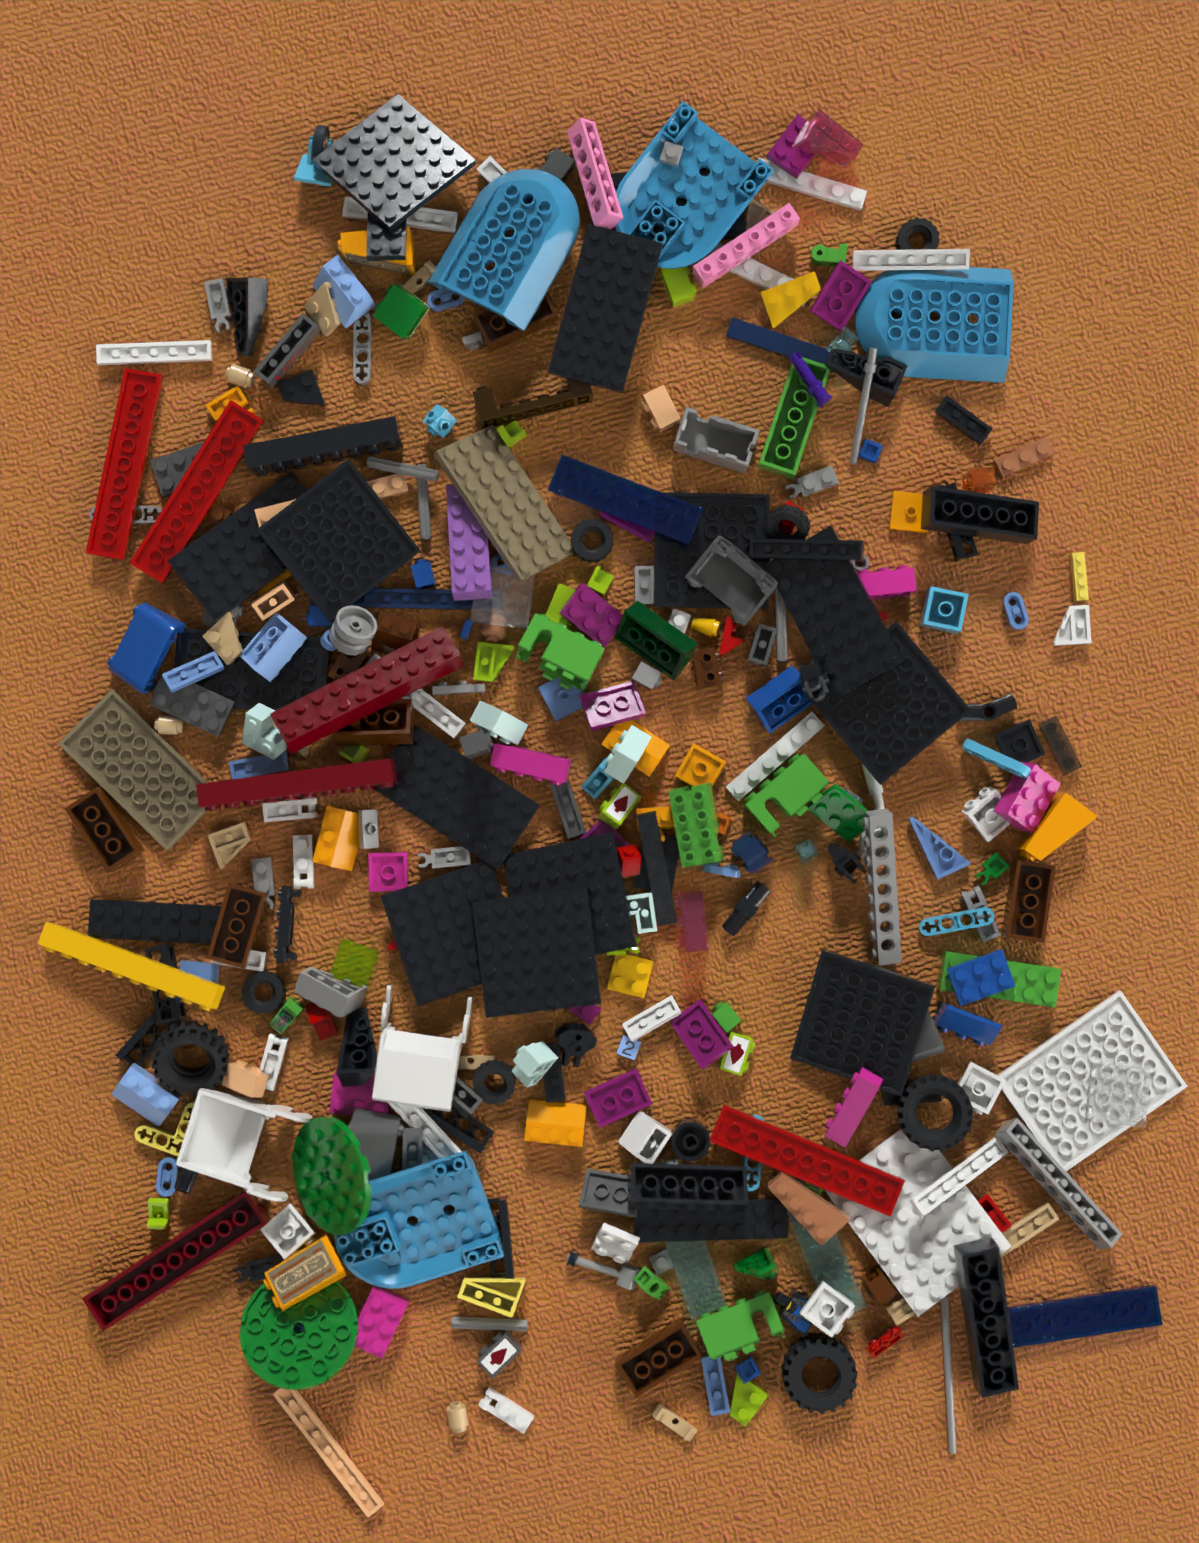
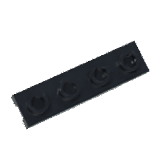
M283 885L282 889L278 891V901H281L280 908L277 909L276 916L277 920H279V928H276L275 939H278V947L274 948V958H277L276 963H285L287 959L296 960L298 957L296 953L288 952V947L293 941L295 904L292 902V897L301 896L302 891L292 890V886Z

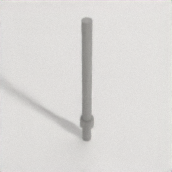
M877 348L869 349L868 361L864 366L865 377L849 461L852 464H857L872 377L876 371Z

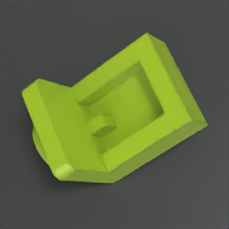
M149 1198L147 1229L160 1230L167 1228L170 1219L169 1198Z

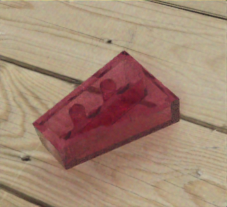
M819 109L808 117L792 147L806 150L811 155L817 154L822 156L824 160L844 167L856 159L863 143Z
M702 891L678 893L679 897H675L676 909H680L681 915L677 917L678 928H682V936H679L680 947H684L686 953L709 950Z

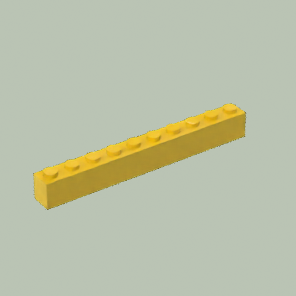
M45 923L38 941L39 945L44 946L43 950L52 953H55V951L61 952L60 956L64 958H77L78 963L89 966V963L95 965L94 969L106 972V970L112 971V976L123 979V976L128 977L131 983L137 985L144 983L149 990L157 992L160 989L168 997H181L182 1002L191 1005L193 1002L199 1004L198 1008L206 1011L218 1009L225 986L55 923Z

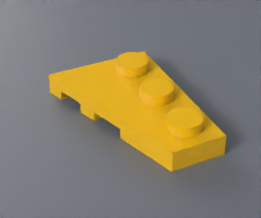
M815 271L761 292L773 329L821 290Z

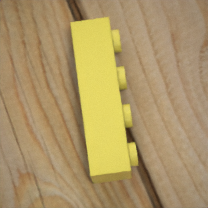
M1084 552L1070 554L1074 602L1087 601L1089 597Z

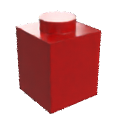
M636 845L617 848L623 877L640 875L641 856Z

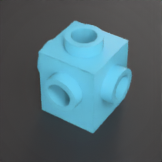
M436 404L427 413L426 418L422 422L427 426L426 430L434 437L438 435L444 438L451 431L457 420L445 408Z

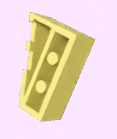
M465 1276L457 1298L512 1318L526 1277L506 1279V1277Z

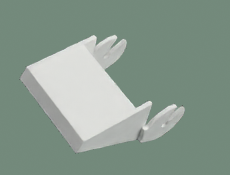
M388 985L386 988V1003L383 1002L381 1031L383 1032L380 1037L372 1099L380 1102L451 1112L462 1043H465L467 1040L473 997H468L462 1033L459 1034V1037L453 1036L450 1039L396 1031L395 1027H391L392 1023H389L388 1019L393 986Z
M201 1088L198 1091L176 1165L241 1186L247 1193L278 1202L287 1201L288 1194L285 1192H268L270 1186L250 1183L251 1175L248 1172L265 1119L269 1120V1117L275 1118V1115H279L295 1121L310 1122L313 1117L308 1113H293L294 1108L266 1105L260 1100Z

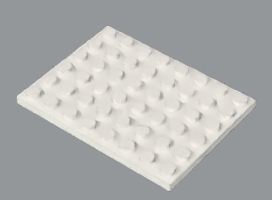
M1120 990L998 1074V1076L1006 1080L1001 1090L1032 1135L1065 1171L1071 1169L1188 1087Z
M899 1129L859 1159V1161L905 1179L891 1217L824 1189L836 1207L849 1215L850 1221L848 1223L917 1316H920L959 1286L954 1245L992 1237L1000 1248V1255L1011 1247L966 1185L924 1217L919 1216L909 1200L950 1171L952 1167L939 1150L932 1152L925 1148L921 1149L916 1144L911 1143L902 1132V1129Z

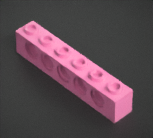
M580 117L567 131L593 224L612 229L623 219L622 211L594 121Z
M788 203L695 264L692 271L693 275L702 288L706 287L797 227L800 220L799 216L791 204Z

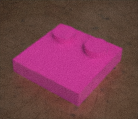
M407 852L368 853L369 892L396 891L408 887Z

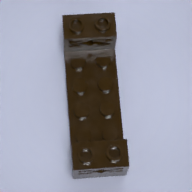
M567 379L570 391L563 389L557 391L555 395H540L536 400L524 399L516 405L504 404L500 406V409L496 407L491 387H478L473 392L480 423L482 429L491 425L496 427L593 402L591 385Z

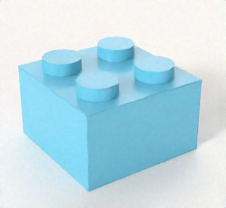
M930 586L926 591L919 626L954 634L960 633L969 594Z

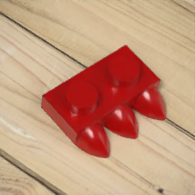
M892 1326L879 1339L874 1338L871 1340L866 1350L874 1359L905 1337V1335L898 1326Z

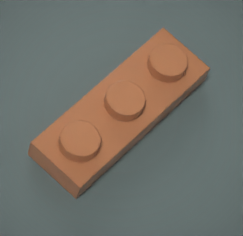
M1046 436L993 462L1002 479L1053 455L1054 451Z

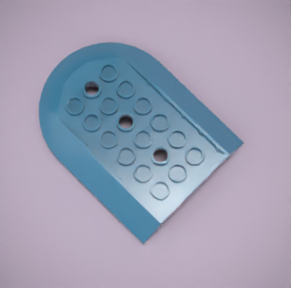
M682 101L620 182L616 195L623 219L615 225V229L618 232L663 243L657 265L659 268L675 269L692 265L712 252L775 170L761 159L757 162L752 160L699 120L698 112ZM665 141L684 147L678 167L659 162ZM707 168L710 174L705 177L701 176L699 170ZM684 198L687 203L685 206H678L676 200ZM655 228H661L663 232H659L656 234L653 230Z
M515 170L494 179L479 193L428 283L443 291L448 289L504 317L508 324L525 332L578 236L580 217L572 192L560 179L540 170ZM508 230H514V234L511 237H505V233ZM489 263H495L493 270H486V266Z
M978 267L952 270H885L872 280L856 309L855 326L861 347L866 354H869L870 348H877V358L890 357L907 365L903 377L1004 383L1010 359L1014 286L1011 270ZM896 312L900 319L892 318L891 313ZM932 312L937 313L939 320L936 322L932 321L929 318V314ZM975 315L978 320L977 323L971 324L968 321V316Z
M466 1151L369 1181L368 1184L372 1185V1196L365 1221L355 1231L344 1235H334L337 1252L346 1267L361 1280L382 1288L397 1289L413 1286L504 1257L497 1223L474 1161ZM450 1204L455 1210L447 1212L444 1206ZM415 1216L418 1222L411 1224L407 1218Z

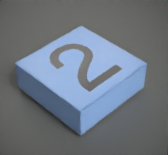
M623 1035L616 1054L635 1060L641 1041L635 1040L632 1042L628 1036Z

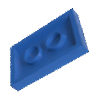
M1002 949L946 968L959 1006L1015 987Z

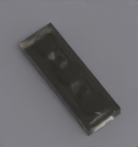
M1057 716L1037 724L1063 776L1082 767Z

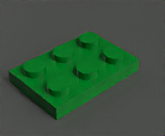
M836 783L823 792V797L815 804L812 801L808 804L807 808L847 842L865 830L862 826V818H865L864 811L868 810Z

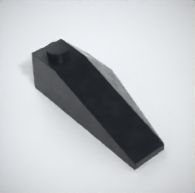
M251 277L226 278L228 301L233 312L230 318L231 321H234L236 328L233 334L237 356H252L267 302V279Z
M832 348L825 366L862 392L865 377L864 366L868 361L869 354L864 356L858 355L853 351ZM876 357V371L873 373L869 398L888 407L896 396L907 365L890 357Z
M358 1008L346 1016L336 1073L343 1087L362 1086L376 1073L378 1055L367 1008Z

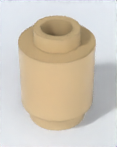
M236 364L228 367L225 373L229 383L243 388H251L255 381V373Z
M159 715V718L155 719V730H158V734L178 735V733H183V720L169 715Z
M454 1401L446 1408L449 1428L452 1429L453 1433H461L467 1430L468 1425L466 1405L460 1401Z

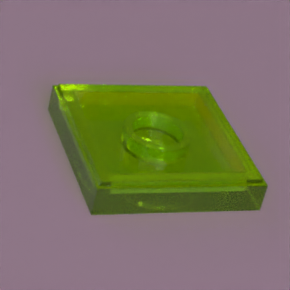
M342 938L330 973L339 979L351 980L350 982L353 984L367 986L379 951Z

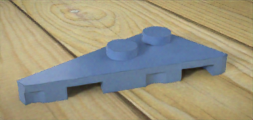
M914 817L908 818L937 880L971 864L968 859L964 858L953 847H950L939 836L926 828L919 820H916Z

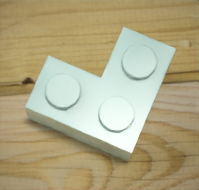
M479 701L470 719L471 722L476 724V729L483 730L494 738L500 736L499 740L508 745L510 742L518 745L528 724L483 701Z
M258 703L246 713L242 744L274 760L287 749V746L278 729L273 726L274 722L270 713L275 710Z
M633 725L629 731L624 730L619 738L622 741L621 744L616 743L605 761V764L608 766L604 772L624 784L652 737Z
M652 892L627 895L630 914L636 916L638 934L657 931Z
M543 1041L532 1043L528 1046L523 1045L516 1052L517 1056L513 1060L516 1066L512 1069V1073L526 1088L536 1085L558 1057Z

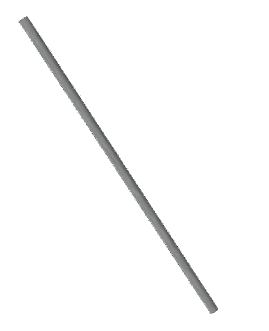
M946 1295L940 1302L949 1453L954 1454L957 1451L948 1295Z

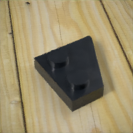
M313 370L277 382L284 402L325 406Z

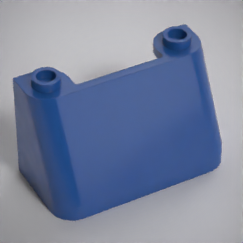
M142 603L134 608V617L115 655L110 657L107 665L109 666V671L135 690L146 694L153 692L157 684L153 680L157 679L158 675L156 674L172 642L176 641L177 638L175 637L178 632L183 633L186 624L148 603Z

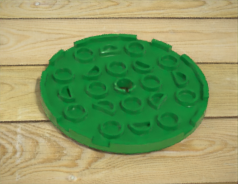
M322 1116L306 1122L296 1137L292 1153L294 1180L307 1215L324 1231L334 1235H344L355 1231L358 1226L362 1225L368 1215L372 1196V1185L368 1184L367 1177L370 1169L366 1156L362 1157L359 1146L361 1144L350 1128L334 1117Z
M336 1281L283 1311L281 1307H276L272 1299L275 1294L272 1289L268 1290L264 1283L248 1301L241 1318L240 1344L247 1363L262 1380L281 1389L304 1390L325 1383L344 1367L356 1345L358 1316L349 1293ZM296 1325H304V1332L300 1334L294 1333Z

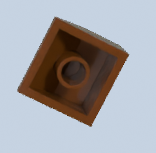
M380 610L377 619V630L372 639L371 649L389 654L413 642L419 624Z

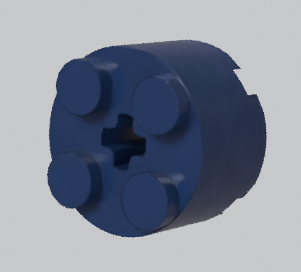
M750 829L732 843L733 848H731V851L737 858L741 857L745 862L743 866L748 873L753 871L756 874L773 861L774 858L767 856L769 853L768 849L757 835L752 837L751 833L753 831Z

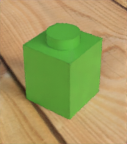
M720 1001L712 1008L714 1011L711 1014L726 1032L742 1021L726 1001L724 1003Z

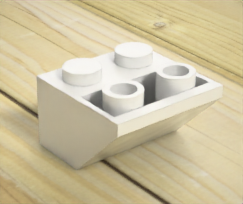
M638 1110L618 1143L644 1163L653 1164L671 1137L672 1131L643 1111Z

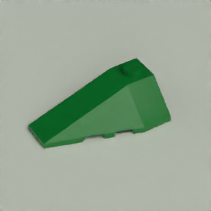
M767 1246L733 1264L736 1272L761 1280L765 1278L769 1280L775 1277L779 1271Z

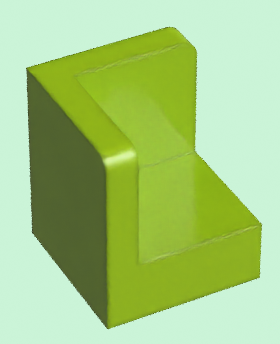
M517 421L510 423L506 427L502 425L496 429L508 448L526 437V432L522 430Z
M596 566L587 586L595 593L604 597L613 580V575Z
M363 745L345 746L338 754L353 763H360L364 761L370 749Z

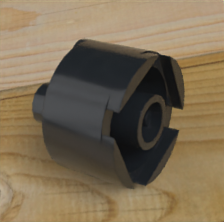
M685 1119L679 1121L672 1129L671 1145L679 1158L685 1161H696L706 1155L710 1147V1137L706 1127L701 1122L695 1119ZM690 1136H693V1139L695 1141H691L690 1144H688L686 1138H690Z

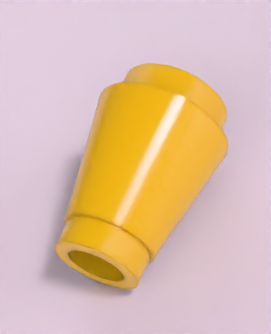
M693 618L691 629L709 637H717L721 622L716 621V619Z

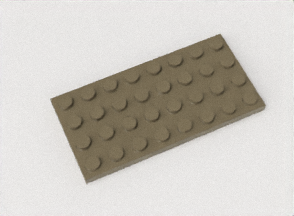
M494 425L445 446L433 454L518 583L575 553L571 541L510 449L505 445Z
M111 689L58 743L167 851L207 812L205 808H199L196 784L209 782L114 689Z

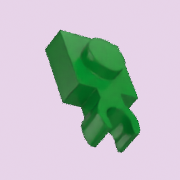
M995 852L981 864L984 870L976 873L974 878L983 875L984 880L980 884L984 885L988 882L990 876L996 879L1010 866Z

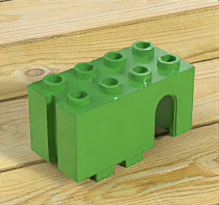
M535 613L518 644L515 659H521L527 663L536 644L545 642L548 646L541 657L543 661L539 666V669L544 671L542 677L553 681L554 677L561 680L560 686L568 690L573 686L584 691L601 660L605 648L597 641L587 640L579 632L568 630L564 624H556L550 621L548 616Z
M799 754L794 755L787 761L789 765L786 768L781 767L773 774L775 778L771 781L769 779L764 781L759 786V792H752L744 799L746 803L743 806L766 833H771L774 837L777 834L774 831L781 825L765 808V802L768 799L774 801L787 817H791L793 814L797 817L808 810L805 805L807 802L810 803L812 801L815 804L823 797L820 791L829 784V781L805 754L800 756Z
M712 783L697 784L692 786L691 790L689 786L669 790L682 868L723 860L725 855L723 846H719L717 834L720 832Z
M758 1292L754 1294L755 1298L751 1300L743 1298L736 1301V1305L733 1307L725 1305L717 1309L718 1313L711 1314L708 1312L699 1316L700 1320L696 1322L710 1359L716 1360L725 1357V1360L728 1362L738 1358L737 1351L743 1349L745 1354L756 1351L754 1344L760 1342L752 1320L756 1312H762L765 1315L773 1337L781 1334V1338H785L783 1334L785 1331L769 1292Z

